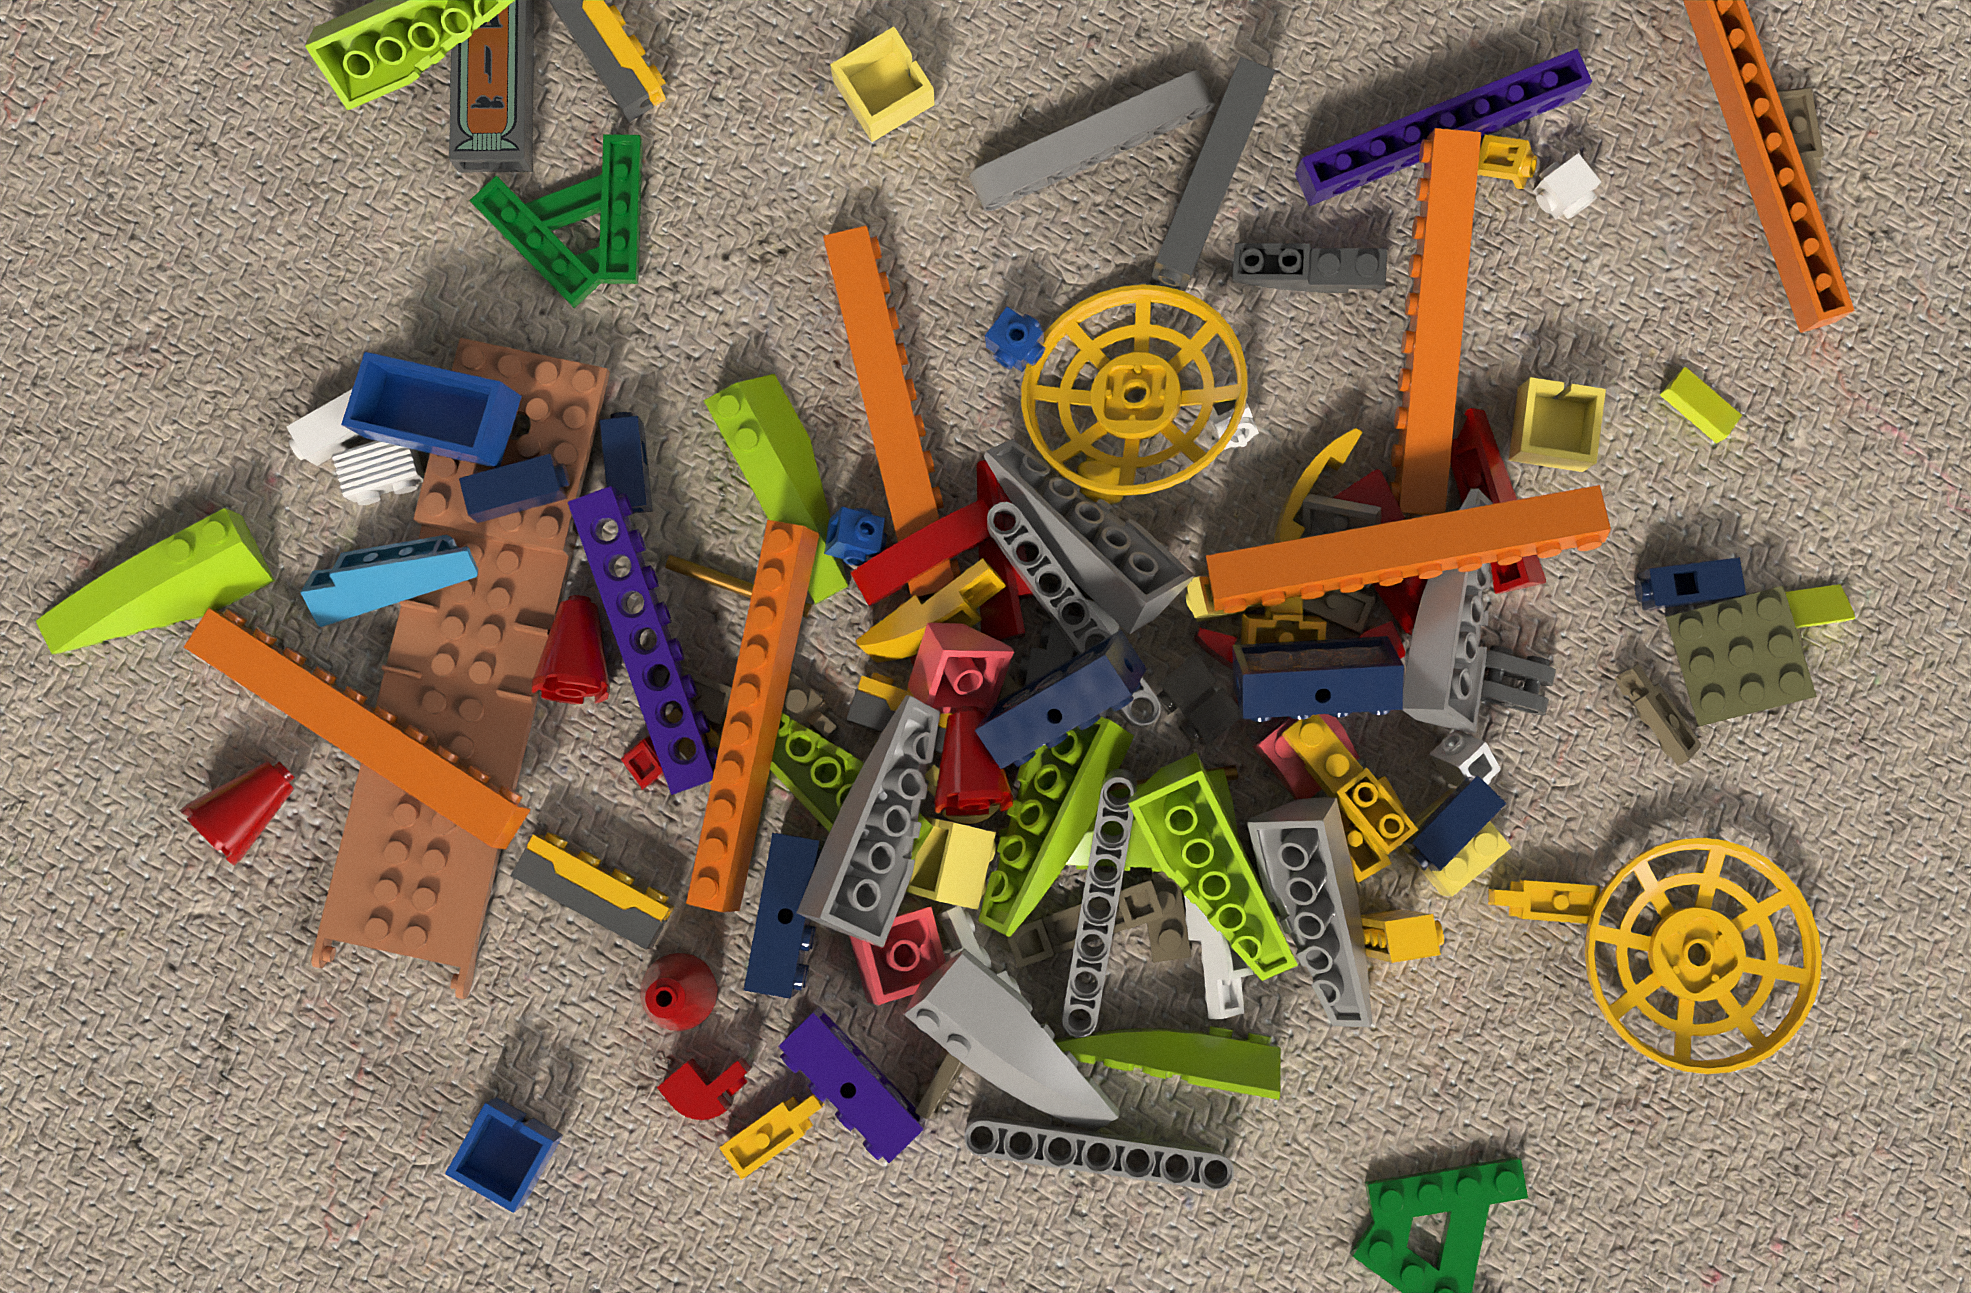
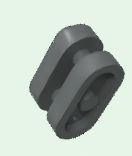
M1492 645L1490 651H1487L1485 671H1488L1486 681L1483 680L1480 700L1524 713L1546 715L1549 699L1538 695L1540 685L1553 686L1556 669L1549 666L1550 660L1537 656H1527V660L1513 656L1514 651L1509 648ZM1503 676L1524 681L1523 690L1502 685Z

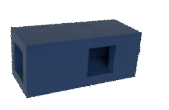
M631 412L612 413L610 419L600 420L606 487L612 486L618 489L620 494L626 493L631 503L633 514L653 512L644 423L638 416H633Z
M551 454L459 478L468 516L477 523L568 499L565 487L570 486L568 472L564 463L559 464Z
M1740 557L1650 568L1637 574L1638 580L1635 581L1634 585L1635 596L1638 602L1642 603L1643 611L1725 601L1746 595Z
M1478 775L1468 776L1418 827L1419 830L1404 841V844L1411 850L1407 854L1408 857L1424 871L1427 868L1431 871H1441L1507 803Z

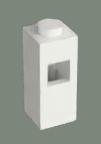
M352 389L286 426L292 436V439L288 441L289 445L300 460L306 459L318 466L331 459L332 454L344 451L365 439L341 425Z

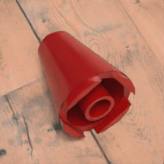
M571 595L568 597V600L562 601L559 604L532 680L531 691L535 694L538 690H542L541 698L559 703L583 704L584 697L595 696L594 703L603 702L609 697L610 685L598 606L592 603L591 599L587 596Z
M976 706L957 707L955 713L947 718L934 800L935 811L940 813L943 808H946V816H982L989 814V807L1000 805V812L1013 806V795L1004 768L1000 769L975 732V729L986 715V713L978 711Z
M266 761L187 803L180 812L188 817L187 820L217 851L221 850L228 856L226 860L235 866L243 859L293 792L294 788L290 782L295 777L280 761L274 766L269 761Z
M673 953L656 960L644 974L640 987L641 1003L648 1017L660 1027L673 1031L688 1030L701 1024L709 1017L716 1005L718 993L717 982L707 963L692 954Z

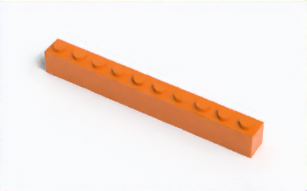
M1683 0L1799 332L1803 333L1836 323L1855 310L1745 0Z
M1435 128L1427 136V139L1422 140L1420 146L1419 162L1425 164L1423 178L1419 177L1416 186V201H1421L1420 216H1415L1412 227V238L1417 239L1416 254H1412L1409 261L1408 274L1409 277H1414L1413 292H1408L1405 302V315H1410L1409 330H1405L1403 333L1401 344L1402 353H1407L1406 366L1400 369L1398 377V390L1403 391L1402 406H1397L1395 412L1394 426L1395 429L1400 430L1398 444L1393 445L1391 452V466L1396 467L1395 482H1390L1389 484L1403 514L1429 516L1445 513L1481 132Z
M866 225L824 235L823 238L899 542L939 520L937 510L944 508L939 486L931 487L928 475L935 472L930 450H922L920 437L926 436L921 414L914 415L911 401L917 400L912 378L905 380L902 366L908 365V359L904 343L896 344L893 330L900 329L895 307L887 308L884 295L891 293L886 271L878 273L875 261L882 258L877 236H869ZM949 559L908 582L911 597L916 595L921 601L930 599L937 591L943 589L959 577L961 573L957 559Z
M1597 485L1206 555V563L1215 611L1223 610L1225 613H1237L1245 610L1247 605L1262 603L1263 606H1276L1284 603L1287 598L1301 596L1304 600L1316 599L1323 596L1327 591L1338 589L1343 593H1350L1361 590L1366 584L1377 582L1381 586H1390L1402 582L1403 578L1417 575L1420 579H1430L1441 575L1442 571L1458 568L1459 572H1469L1482 567V564L1496 561L1499 565H1509L1520 561L1522 557L1536 554L1539 558H1549L1560 554L1564 549L1576 547L1578 551L1593 550L1600 547L1606 541L1611 527L1601 487Z
M767 520L686 904L718 912L740 911L820 534L805 526Z
M208 608L184 645L185 649L490 847L507 849L531 810L520 803L523 798L521 794L505 785H502L500 789L489 783L491 775L474 765H470L469 769L457 762L460 758L457 753L443 745H439L436 749L426 742L429 738L426 733L411 725H408L405 729L397 724L398 716L380 705H377L376 709L365 703L368 698L365 694L348 685L345 689L335 684L337 677L319 666H316L313 670L304 664L307 657L290 647L282 650L274 645L277 641L276 637L258 627L254 631L246 627L247 619L237 612L227 608L222 613Z

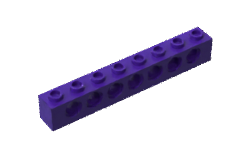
M1574 49L1303 157L1295 171V176L1310 207L1420 163L1419 152L1423 139H1427V136L1435 128L1481 132L1482 138L1485 134L1490 135L1579 99L1592 83V79L1578 49Z
M609 486L568 501L572 517L671 795L711 782L718 749L716 747L711 748L706 736V733L710 732L709 722L703 710L697 711L693 697L698 695L692 676L690 674L685 675L680 661L685 659L684 652L678 638H671L667 624L672 623L671 616L665 602L659 603L654 588L659 587L658 579L653 567L645 565L641 552L646 551V546L639 529L633 530L628 516L633 514V509L626 493L620 494L618 489ZM615 521L618 525V533L614 539L605 541L602 536V528L607 522ZM621 557H628L631 562L630 572L624 577H618L614 570L615 563ZM639 592L643 596L644 606L640 612L632 614L627 607V601L632 594ZM651 628L657 635V642L652 649L645 650L640 644V636L645 630ZM665 665L670 672V679L666 685L659 687L653 680V672L656 667ZM673 701L678 702L683 708V716L677 723L670 722L666 717V707ZM686 737L692 739L696 745V753L689 760L683 758L678 750L679 743Z

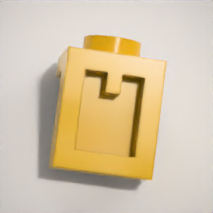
M1485 134L1479 151L1477 175L1513 180L1517 189H1524L1527 179L1534 176L1537 166V156L1534 155L1529 141Z

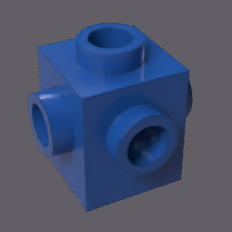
M1006 307L985 334L986 348L995 353L993 355L994 359L1005 368L1011 370L1012 367H1015L1023 372L1028 363L1034 366L1045 351V347L1042 345L1044 343V332L1041 330V324L1030 315L1024 314L1022 317L1009 307Z
M841 507L829 519L824 554L841 558L849 565L861 566L884 551L887 541V534L883 532L885 518L872 515V512L867 509Z

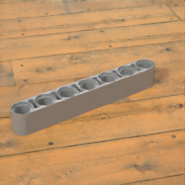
M1197 70L1191 71L992 160L975 169L969 175V178L984 210L993 211L1196 120L1210 112L1215 107V102L1200 72Z
M1000 502L994 505L987 516V530L990 536L1077 655L1086 650L1085 642L1087 639L1098 637L1104 640L1111 636L1110 632L1021 511L1009 502ZM1000 514H1008L1014 518L1015 526L1008 531H1001L995 527L993 521ZM1024 544L1032 545L1036 548L1038 557L1032 562H1023L1017 557V549ZM1046 575L1055 576L1059 580L1061 588L1055 593L1048 594L1040 588L1039 580ZM1068 606L1078 607L1083 613V621L1077 625H1070L1064 621L1062 611ZM1143 677L1140 680L1141 687L1132 695L1134 699L1128 705L1118 710L1124 719L1136 728H1144L1151 725L1159 717L1161 711L1157 696ZM1137 699L1146 700L1152 708L1151 716L1146 720L1137 719L1131 711L1133 701Z
M1125 769L1110 771L1102 782L1062 1015V1025L1065 1031L1076 1038L1090 1035L1095 1030L1098 1021L1134 815L1127 800L1137 791L1135 776ZM1121 782L1129 787L1130 793L1123 798H1117L1110 794L1108 788L1113 783ZM1108 821H1117L1124 830L1118 835L1111 836L1103 831L1102 825ZM1101 859H1110L1116 864L1117 868L1113 872L1104 873L1097 869L1095 864ZM1094 897H1104L1109 901L1110 906L1104 910H1097L1090 905L1089 901ZM1089 934H1095L1102 938L1103 943L1100 946L1091 947L1084 942L1083 938ZM1083 971L1093 973L1097 979L1093 983L1085 984L1077 978V975ZM1075 1009H1084L1090 1014V1017L1085 1020H1078L1071 1015V1012Z
M977 1115L971 1118L965 1128L964 1138L967 1149L972 1154L981 1157L1214 1191L1228 1187L1234 1177V1168L1230 1160L1224 1153L1214 1148L1098 1131L1093 1132L1084 1129L988 1115ZM978 1126H985L992 1131L993 1138L989 1143L979 1145L972 1140V1131ZM1017 1132H1025L1030 1135L1032 1141L1027 1149L1016 1150L1009 1143L1011 1136ZM1057 1137L1065 1138L1070 1142L1069 1151L1062 1156H1055L1048 1150L1050 1142ZM1095 1143L1105 1144L1109 1151L1107 1157L1098 1162L1090 1160L1087 1152L1091 1145ZM1131 1150H1144L1147 1153L1146 1162L1139 1167L1129 1166L1126 1163V1158ZM1174 1154L1185 1157L1184 1168L1177 1173H1171L1165 1169L1167 1159ZM1212 1160H1219L1224 1164L1223 1172L1217 1178H1208L1204 1174L1205 1166Z

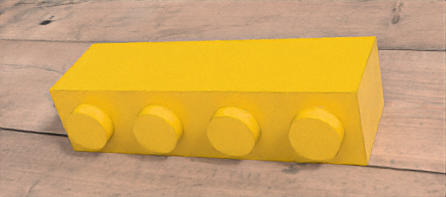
M1395 909L1361 915L1366 956L1395 963L1441 955L1439 945L1444 944V934L1440 921L1434 920L1433 914Z

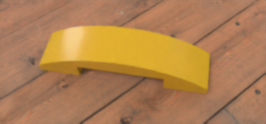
M1355 428L1334 440L1314 458L1300 475L1281 510L1274 543L1295 540L1301 537L1305 528L1294 522L1293 518L1301 507L1303 500L1307 497L1325 465L1337 471L1345 463L1362 434L1361 430Z

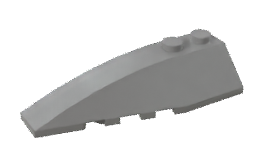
M1012 439L985 452L984 458L1004 492L1021 511L1060 566L1075 583L1129 634L1153 621L1194 578L1195 575L1140 524L1131 518L1127 522L1123 521L1110 512L1113 506L1101 498L1095 502L1079 491L1081 486L1068 479L1055 476L1050 472L1051 466Z
M1471 489L1460 510L1491 505L1493 502L1479 489ZM1487 563L1482 564V567L1469 572H1459L1458 568L1442 571L1441 575L1430 578L1427 581L1414 624L1410 647L1405 653L1406 674L1403 684V711L1418 721L1467 733L1476 732L1487 657V647H1480L1481 626H1488L1489 611L1483 610L1482 590L1490 589V573Z
M910 695L905 696L862 766L839 811L797 910L798 914L828 928L879 947H884L913 874L915 860H912L911 856L914 838H919L921 822L917 821L921 799H926L928 784L924 780L927 763H931L940 717L938 710Z
M1337 798L1297 799L1250 818L1247 824L1264 893L1269 903L1274 902L1281 916L1279 922L1285 934L1290 933L1298 949L1296 955L1302 967L1306 966L1314 980L1312 987L1332 1026L1370 1027L1372 1015L1364 935L1354 874Z
M965 948L921 982L904 1015L915 1023L920 1030L927 1033L943 1046L952 1056L983 1078L1032 1107L1093 1132L1119 1117L1120 1111L1091 1077H1083L1077 1070L1078 1061L1070 1051L1062 1052L1053 1041L1055 1034L1046 1023L1040 1025L1030 1014L1033 1007L1028 1001Z

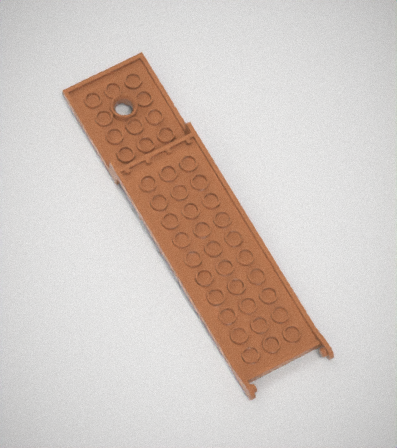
M460 338L451 371L504 383L522 396L516 415H525L529 417L531 422L528 434L521 436L518 440L508 439L500 467L551 454L559 464L564 463L567 469L570 486H566L565 490L568 499L477 523L468 516L459 478L495 468L430 453L413 520L422 525L418 539L448 535L454 539L459 548L469 547L478 567V575L475 578L399 602L401 608L387 663L382 665L381 668L384 671L375 709L377 705H380L398 716L396 723L405 729L408 725H411L423 731L429 736L426 742L436 749L439 745H443L460 756L457 762L469 769L470 765H474L491 775L489 783L500 789L502 785H505L516 791L540 692L538 690L534 694L531 691L532 680L559 604L562 602L578 536L572 530L574 519L568 501L579 498L610 371L608 368ZM361 763L312 953V966L322 969L327 962H332L336 954V948L332 947V940L461 967L459 974L454 973L450 987L451 989H456V998L466 999L473 982L479 938L501 849L490 847Z

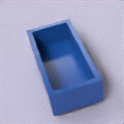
M364 352L341 425L367 439L487 467L499 468L522 396L500 381Z

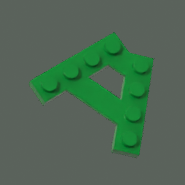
M603 134L601 175L526 204L497 175L469 200L573 308H576L600 284H638L643 139L641 135ZM601 213L600 245L597 248L575 256L552 232Z
M1511 1157L1365 1182L1371 1223L1350 1254L1402 1293H1472L1490 1205L1528 1198L1521 1159ZM1447 1212L1435 1268L1407 1247L1413 1217Z

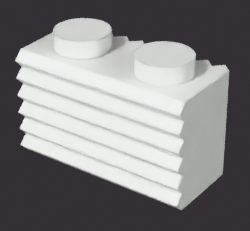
M374 441L332 454L343 496L352 502H357L358 505H369L378 502L381 499L380 495L390 491H394L395 494L412 492L417 489L416 484L422 483L424 479V471L418 450Z

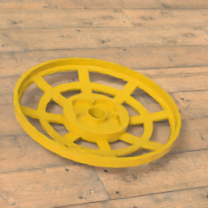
M1141 284L1121 286L1097 293L1077 303L1063 313L1044 332V343L1042 345L1045 347V351L1034 366L1029 363L1026 365L1021 386V408L1025 426L1035 448L1044 460L1061 476L1083 488L1104 494L1125 496L1148 494L1183 482L1208 466L1224 450L1236 432L1245 410L1248 394V371L1241 344L1232 327L1219 312L1203 300L1185 291L1166 286ZM1136 303L1135 325L1112 329L1094 340H1091L1078 325L1088 317L1105 309ZM1151 303H1163L1182 308L1198 316L1206 323L1190 340L1173 329L1151 325ZM1216 333L1224 341L1232 356L1237 374V384L1215 388L1211 366L1201 350ZM1067 335L1080 351L1067 367L1061 380L1060 388L1038 385L1040 373L1048 356L1057 343ZM1134 338V352L1126 353L1110 360L1101 351L1115 342ZM1150 338L1168 341L1180 347L1181 350L1167 362L1163 358L1149 353ZM1193 360L1201 373L1203 389L1182 391L1177 374ZM1090 361L1099 370L1093 381L1091 391L1072 389L1079 372ZM1135 389H1141L1146 392L1145 397L1140 402L1131 403L1126 400L1127 395ZM1036 400L1058 403L1061 423L1071 440L1053 452L1047 446L1039 429L1036 416ZM1236 400L1234 412L1227 429L1218 442L1206 453L1194 441L1206 426L1214 403ZM1070 404L1092 406L1098 422L1080 434L1073 422ZM1202 405L1197 420L1186 434L1172 423L1181 406ZM1107 433L1125 439L1123 457L1106 454L1094 448L1092 444ZM1161 433L1173 444L1156 454L1139 457L1140 443L1143 439ZM1082 452L1093 460L1104 461L1112 467L1121 468L1118 485L1102 484L1086 479L1070 470L1063 463ZM1179 453H1183L1193 462L1186 469L1167 478L1146 484L1134 485L1137 468L1160 464Z
M1710 838L1678 839L1653 846L1634 856L1618 869L1603 887L1592 908L1585 941L1587 977L1594 999L1607 1022L1624 1041L1639 1053L1659 1064L1685 1072L1702 1074L1728 1073L1753 1066L1772 1056L1792 1039L1805 1022L1815 1002L1821 979L1822 953L1819 932L1812 911L1801 891L1787 874L1768 858L1748 847L1726 840ZM1695 849L1709 851L1703 873L1676 874L1657 881L1647 863L1658 856L1675 851ZM1725 855L1738 858L1756 868L1779 891L1758 903L1742 887L1719 877ZM1634 872L1644 891L1628 907L1619 929L1599 925L1601 914L1611 894L1624 878ZM1698 884L1699 888L1694 907L1674 910L1664 891L1681 885ZM1715 889H1720L1731 895L1747 910L1731 920L1719 912L1711 910ZM1650 901L1661 920L1654 928L1651 936L1632 933L1631 928L1635 919ZM1789 905L1795 916L1801 934L1803 968L1778 963L1777 939L1768 916ZM1754 924H1757L1763 940L1764 960L1746 957L1745 945L1740 933ZM1596 941L1616 945L1617 970L1622 985L1626 990L1623 995L1610 1005L1603 994L1597 975L1595 960ZM1695 943L1701 944L1705 950V958L1698 965L1692 964L1688 958V950ZM1628 948L1647 951L1652 973L1636 985L1629 969ZM1743 972L1760 975L1761 979L1754 994L1741 1007L1730 990L1738 983ZM1775 979L1799 983L1797 996L1787 1016L1775 1031L1768 1037H1765L1751 1017L1766 1002L1774 986ZM1661 986L1677 996L1676 1020L1660 1013L1645 998ZM1716 999L1728 1015V1017L1712 1023L1693 1024L1695 1001ZM1636 1006L1654 1023L1667 1030L1674 1031V1056L1663 1053L1641 1041L1619 1019ZM1737 1027L1752 1045V1048L1740 1054L1723 1059H1690L1691 1036L1717 1035Z

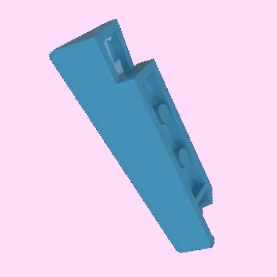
M442 535L341 552L332 569L312 571L300 593L316 624L323 627L475 578L478 575V567L469 547L459 548L452 537Z

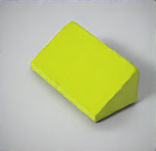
M1683 367L1659 394L1716 444L1724 440L1731 433L1742 417V414L1687 367Z
M1841 584L1785 592L1796 629L1855 619L1854 611Z

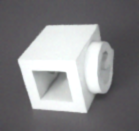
M1578 153L1563 165L1556 161L1539 175L1542 181L1533 192L1536 195L1537 203L1543 211L1550 213L1555 220L1563 214L1569 219L1577 215L1597 198L1593 191L1600 185L1601 180Z
M1233 381L1225 386L1234 385L1236 383L1235 381ZM1236 400L1218 402L1213 405L1209 421L1219 439L1227 429L1234 412ZM1247 403L1238 428L1224 450L1230 447H1244L1253 436L1259 434Z
M1455 730L1445 737L1441 744L1430 753L1444 781L1457 787L1468 776L1478 775L1484 782L1489 784L1491 779L1501 770L1485 741L1459 730Z

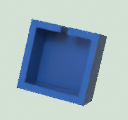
M495 1097L483 1105L445 1174L515 1213L525 1205L560 1143L563 1134L535 1118L524 1122L526 1113Z

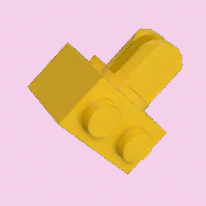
M1301 596L1287 598L1280 605L1265 606L1264 614L1242 613L1241 644L1325 640L1326 622L1318 616H1303V599Z

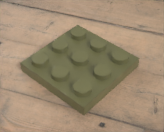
M1783 586L1665 617L1697 727L1817 697Z

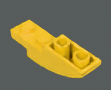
M982 558L943 589L937 591L926 602L923 603L914 595L878 624L872 626L855 642L875 662L893 661L918 654L927 623H963L972 627L982 620L976 609L1006 587V585L994 569Z
M1319 714L1312 715L1307 719L1298 720L1282 733L1284 739L1306 764L1304 768L1330 798H1337L1338 806L1344 814L1386 855L1419 830L1368 768L1363 769Z

